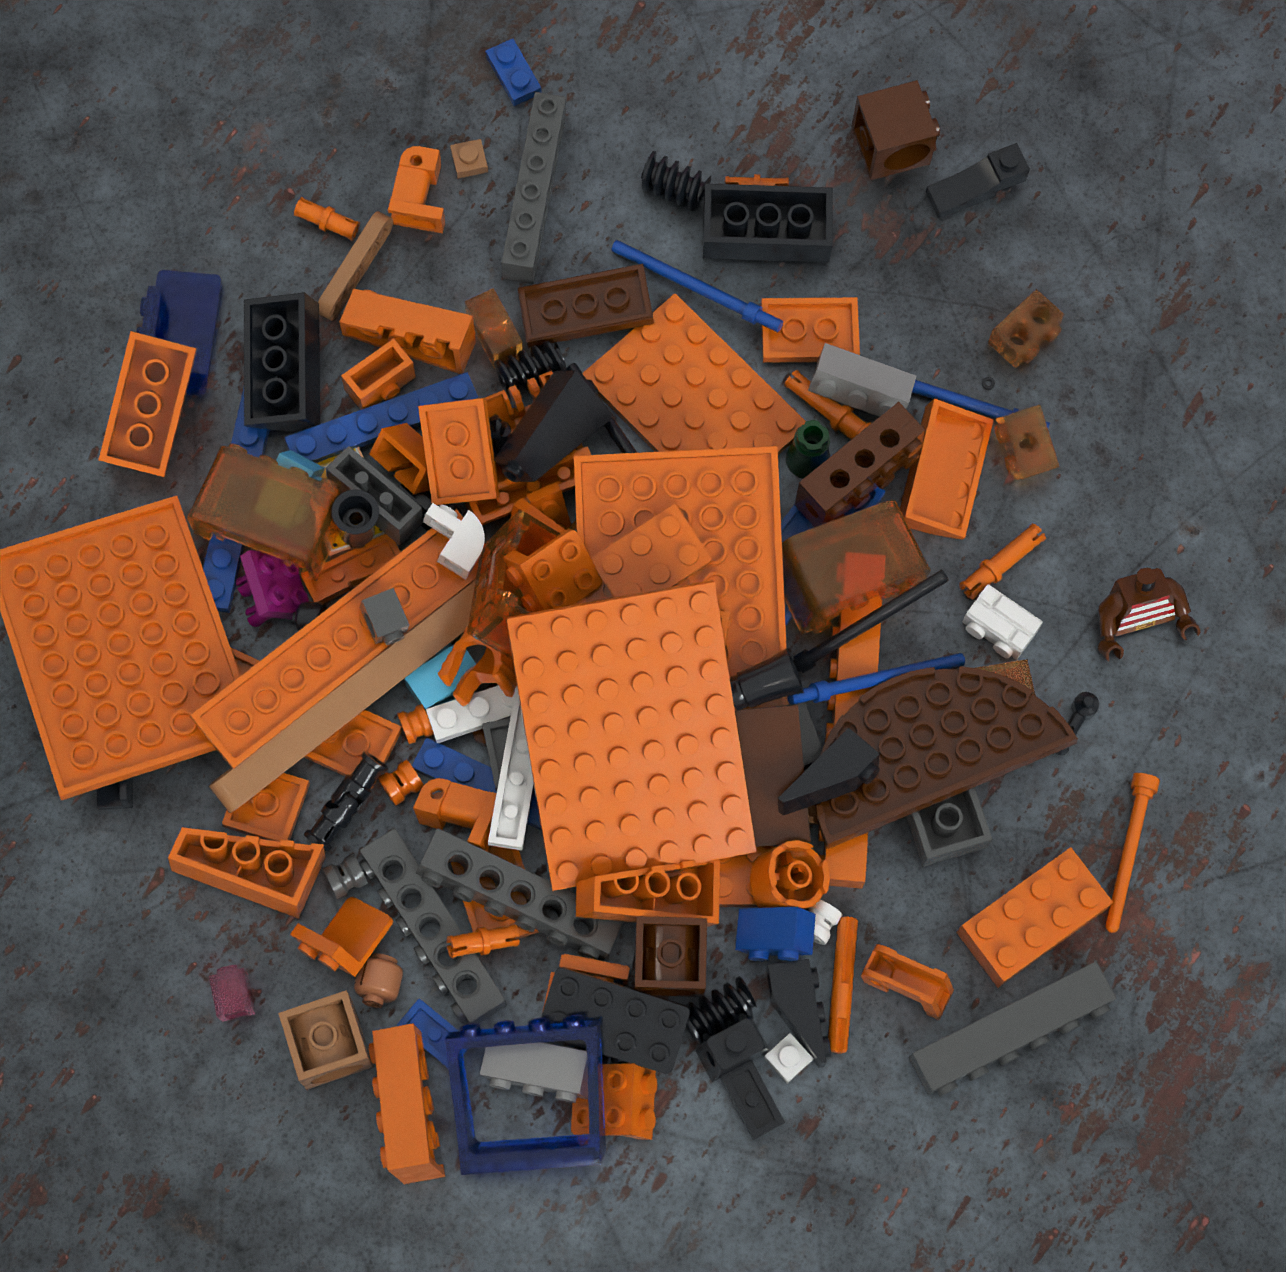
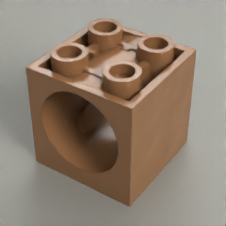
M347 990L278 1013L298 1080L306 1090L373 1067L353 1000Z

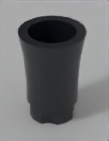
M358 489L348 490L340 494L334 501L332 518L338 527L341 539L346 544L350 545L351 548L357 549L365 547V544L370 542L374 536L375 524L379 517V506L375 498L368 492Z
M787 648L753 667L737 672L736 676L729 677L733 703L737 711L748 706L752 708L768 701L804 693L798 671Z

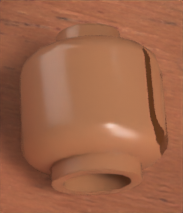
M371 954L370 958H368L358 972L354 983V990L356 994L363 998V1004L374 1008H382L384 1003H391L397 999L403 978V970L397 965L398 961L395 958L385 954Z

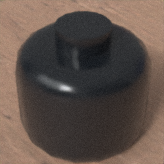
M302 602L298 605L296 612H293L292 622L299 631L327 610V607L322 602Z

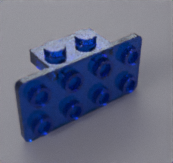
M162 270L157 274L156 286H148L147 297H142L140 314L144 318L142 327H138L136 332L198 348L186 394L204 395L208 385L222 284L221 278L216 274Z

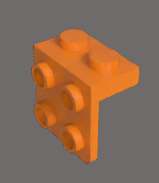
M567 529L529 556L512 550L503 557L508 566L506 574L513 585L521 590L523 594L521 602L529 613L574 605L597 589L602 583V579L581 538L572 529Z
M349 897L322 935L299 923L290 935L300 943L297 949L312 960L319 957L318 960L335 972L339 968L356 977L392 926L393 919L388 914L355 897Z
M635 1063L596 1064L589 1098H577L576 1103H572L571 1132L577 1136H625L639 1140H652L653 1129L656 1123L654 1113V1098L658 1086L656 1071L638 1066Z

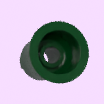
M809 420L799 427L795 433L793 443L786 452V464L789 470L798 478L804 479L831 456L828 428L822 426L819 421Z

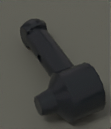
M1082 692L1077 695L1072 703L1073 714L1068 724L1075 735L1084 720L1092 718L1099 708V700L1093 693ZM1069 747L1056 752V754L1065 755L1069 751Z

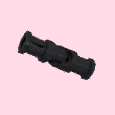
M363 751L361 754L362 760L351 775L347 774L331 800L321 809L322 815L311 830L307 829L304 833V836L312 843L324 844L325 851H330L332 848L330 843L341 828L348 826L352 819L351 816L359 810L372 793L370 788L381 773H386L389 769L382 761L369 752ZM350 791L357 793L358 797L355 798L351 795Z

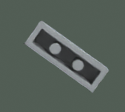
M825 343L816 363L808 391L880 417L897 402H900L907 409L916 375Z
M489 1033L480 1075L490 1081L489 1086L510 1090V1086L515 1085L523 1087L522 1092L542 1097L543 1092L546 1091L556 1093L555 1098L558 1100L576 1103L577 1098H589L597 1057L588 1051Z

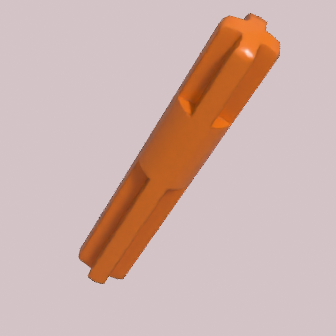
M849 916L841 917L837 926L828 1038L831 1052L837 1054L845 1053L848 1049L858 920Z

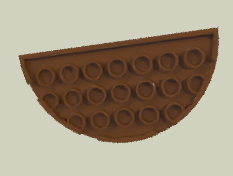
M959 666V669L935 670V667H930L895 676L863 694L859 701L844 716L842 715L823 746L821 755L850 728L880 753L878 767L880 770L869 784L863 783L856 791L816 804V814L822 837L827 849L1071 747L1077 744L1078 738L1070 725L1053 706L1049 707L1045 702L1036 697L1030 688L1000 674Z

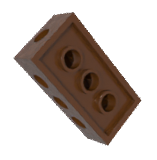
M897 402L802 479L798 485L794 505L820 534L828 527L831 530L836 528L846 518L845 513L852 507L856 510L862 507L870 499L871 496L869 494L877 487L880 489L885 488L895 478L894 473L901 467L908 469L918 460V452L923 446L922 440L925 429L900 402Z

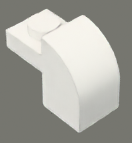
M432 503L425 514L423 522L449 538L437 562L466 580L477 563L484 547L485 535L483 526L476 515L468 510L461 521L457 518V513L448 506L440 505L439 507Z

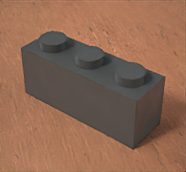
M348 446L326 467L327 484L339 495L348 490L358 489L368 492L375 498L379 506V517L375 525L399 546L423 524L422 507L351 447Z

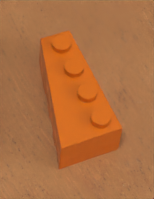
M353 288L339 321L341 332L344 336L380 348L394 338L410 358L457 374L464 373L476 343L473 315L380 295L371 290L362 291Z
M184 827L181 828L168 856L171 871L298 919L326 858L324 844L311 843V845L297 844L291 840H264L258 836L246 835V837L227 835L225 832Z
M720 859L696 864L695 860L680 862V865L677 863L594 876L578 881L576 885L575 917L636 923L637 916L707 918V927L719 924Z
M414 1023L372 1031L373 1043H369V1055L372 1064H376L377 1077H373L372 1083L375 1097L380 1098L381 1111L376 1113V1120L379 1132L384 1133L385 1146L380 1148L383 1168H387L403 1184L445 1177L443 1164L439 1165L436 1163L434 1149L440 1147L439 1135L435 1131L433 1122L429 1121L428 1115H431L434 1111L433 1099L429 1087H423V1081L428 1080L429 1075L422 1033Z

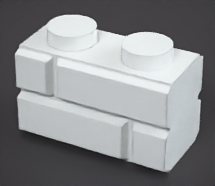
M988 584L967 611L962 623L967 625L965 628L973 637L977 639L984 637L993 643V649L999 655L1005 658H1010L1011 656L1017 660L1038 632L1043 621Z

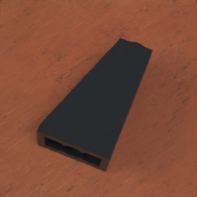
M576 370L554 371L494 461L501 467L503 475L510 481L516 483L535 482L606 424L613 414Z

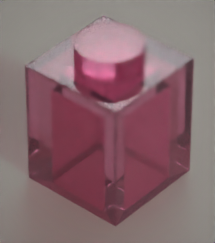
M229 965L217 969V974L209 976L216 1015L221 1022L256 1014L248 973L244 968L238 969L237 965Z

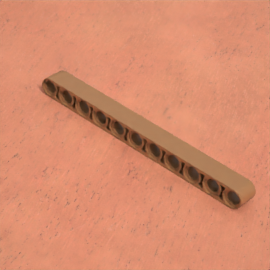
M501 560L406 633L402 640L393 643L235 769L229 768L209 785V788L227 811L232 813L461 635L476 617L489 613L518 590L519 587L513 585L506 574L507 568Z

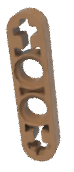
M379 211L372 215L318 301L320 316L333 321L340 314L350 298L353 288L357 287L389 236L393 226V219Z

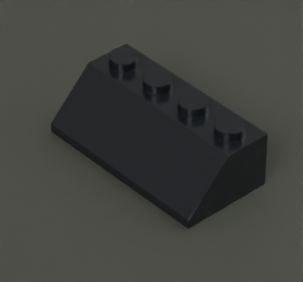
M305 292L244 299V426L293 432L320 425L319 303Z

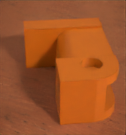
M412 146L402 153L388 207V213H392L393 225L443 234L445 226L444 208L425 205L430 184L437 185L441 169L440 150Z
M440 778L432 779L425 783L413 806L419 824L443 830L447 822L472 829L467 842L487 852L490 851L492 846L488 845V838L497 793Z
M876 944L861 974L862 980L868 985L886 993L891 989L920 1002L926 1014L937 1020H940L954 991L947 973L936 968H929L880 944Z

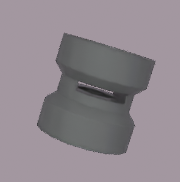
M354 853L345 857L343 862L338 865L331 864L323 868L337 899L346 896L348 890L354 887L360 889L368 884Z

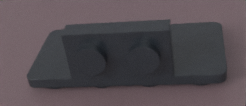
M559 967L555 971L538 1031L541 1035L578 1046V1050L588 1051L594 1056H597L598 1053L610 1056V1060L617 1064L635 1063L644 1068L669 1074L674 1068L690 1015V1009L686 1005L565 967Z

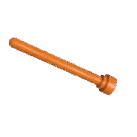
M1133 774L1131 788L1133 789L1132 795L1135 796L1112 894L1111 900L1113 903L1109 907L1105 924L1106 930L1110 933H1115L1119 929L1148 800L1152 799L1153 794L1158 792L1160 779L1150 774Z

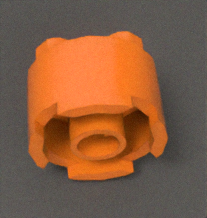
M800 840L787 841L767 850L753 861L750 883L754 894V902L759 908L800 907L808 909L816 905L822 895L827 893L830 883L828 863L825 859L821 860L818 853L812 849L814 847L812 844Z

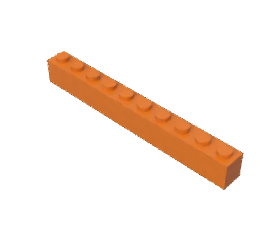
M845 553L842 564L837 563L835 583H841L840 595L834 596L833 615H839L838 627H832L831 637L882 606L885 556ZM881 623L837 649L836 659H830L829 678H834L835 681L878 672ZM875 686L833 695L827 700V710L833 712L832 723H826L825 742L842 715L844 716L859 701L863 694ZM819 827V831H818V841L824 842V839H823V837H822V834H821V831H820V827ZM868 832L827 849L824 842L823 855H818L821 860L825 859L828 863L830 872L829 886L863 888L866 880Z

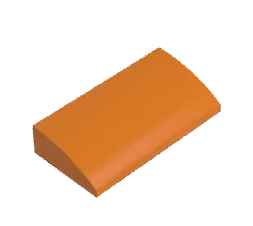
M935 398L925 406L921 426L925 429L922 440L923 446L918 452V460L910 467L896 524L948 538L963 540L966 537L993 419Z

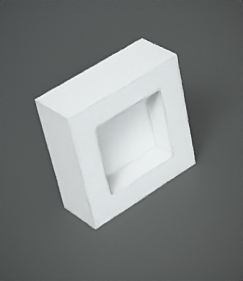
M791 1033L764 1056V1059L787 1084L814 1059Z

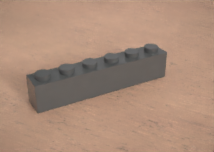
M1097 961L912 1053L909 1060L927 1094L930 1095L937 1091L941 1097L958 1088L956 1081L966 1076L969 1077L970 1081H973L989 1072L986 1066L996 1061H999L1002 1066L1018 1058L1017 1050L1027 1045L1030 1046L1031 1050H1034L1050 1041L1049 1034L1060 1030L1061 1034L1064 1035L1081 1026L1078 1020L1089 1014L1092 1020L1111 1011L1109 1004L1117 998Z

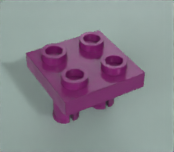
M249 550L240 555L246 575L236 580V586L242 585L237 588L242 596L250 597L253 595L255 605L245 610L246 616H250L247 618L250 625L259 627L271 618L292 620L293 612H296L298 605L302 602H309L299 575V567L293 555Z

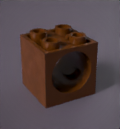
M918 80L857 96L851 127L871 180L923 167L931 163L933 152L936 151V140L940 136V128L937 119L931 118L928 94L925 90L921 91Z
M637 916L634 989L654 996H704L706 990L707 918Z

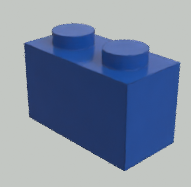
M800 907L739 909L735 950L749 954V960L761 962L769 961V956H778L777 958L780 960L797 961L799 955H812L816 914Z

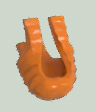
M485 613L482 616L476 617L466 627L461 639L456 641L452 651L442 663L441 670L438 672V676L446 686H451L467 647L473 645H483L486 647L483 657L461 676L453 692V696L463 707L469 704L474 692L482 683H497L505 696L511 698L517 686L506 616L496 613Z

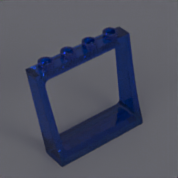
M570 1015L563 1018V1023L550 1024L548 1018H535L528 1022V1026L516 1027L514 1021L507 1020L495 1023L492 1029H481L480 1024L471 1023L461 1026L459 1028L460 1031L448 1033L445 1038L456 1122L461 1175L601 1164L606 1153L600 1020L584 1021L583 1015ZM577 1039L585 1041L587 1045L589 1134L480 1142L476 1139L462 1049Z

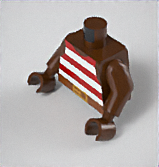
M1142 568L1137 574L1115 581L1110 594L1099 605L1100 635L1104 636V639L1100 641L1098 651L1107 661H1109L1111 650H1113L1114 655L1118 659H1121L1124 655V649L1114 640V635L1116 637L1173 621L1175 616L1179 617L1176 622V629L1184 640H1187L1185 630L1189 627H1193L1197 636L1201 633L1198 624L1188 614L1191 612L1184 588L1171 577H1165L1159 568Z

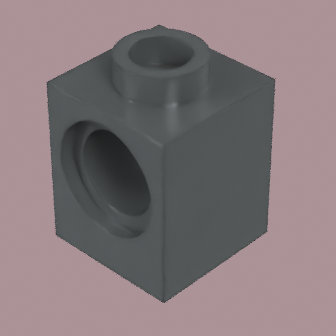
M394 588L361 601L360 610L375 644L384 641L385 645H390L404 638L403 633L407 632L409 622Z

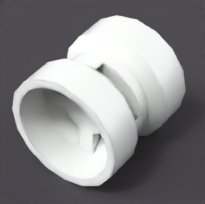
M820 900L816 905L808 908V911L816 914L814 942L826 945L831 936L830 929L838 924L842 913L827 902Z

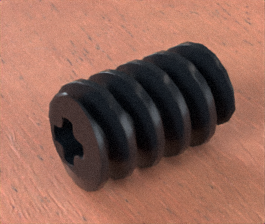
M652 151L641 175L642 189L647 192L653 188L655 196H661L665 192V199L667 201H672L676 198V203L679 206H684L688 202V209L695 211L704 200L705 184L711 183V175L703 182L702 171L699 170L694 177H691V166L688 165L682 172H679V161L676 160L671 167H668V156H664L658 163L656 162L657 152Z
M549 341L543 342L542 352L536 345L530 348V356L524 350L519 351L518 361L512 354L506 357V366L500 359L494 361L500 384L506 394L509 387L515 385L519 389L520 384L529 391L527 380L535 378L539 387H541L538 376L546 372L567 371L563 355L556 341H554V347Z
M740 976L735 979L736 989L730 983L723 985L724 996L714 989L711 991L712 1002L702 995L699 997L700 1008L692 1002L687 1003L686 1006L690 1009V1015L686 1027L692 1038L699 1045L704 1042L703 1034L707 1033L712 1037L716 1034V1027L719 1026L722 1030L729 1028L728 1021L731 1020L735 1024L740 1022V1014L742 1013L747 1018L754 1019L752 1008H757V1005L749 988Z

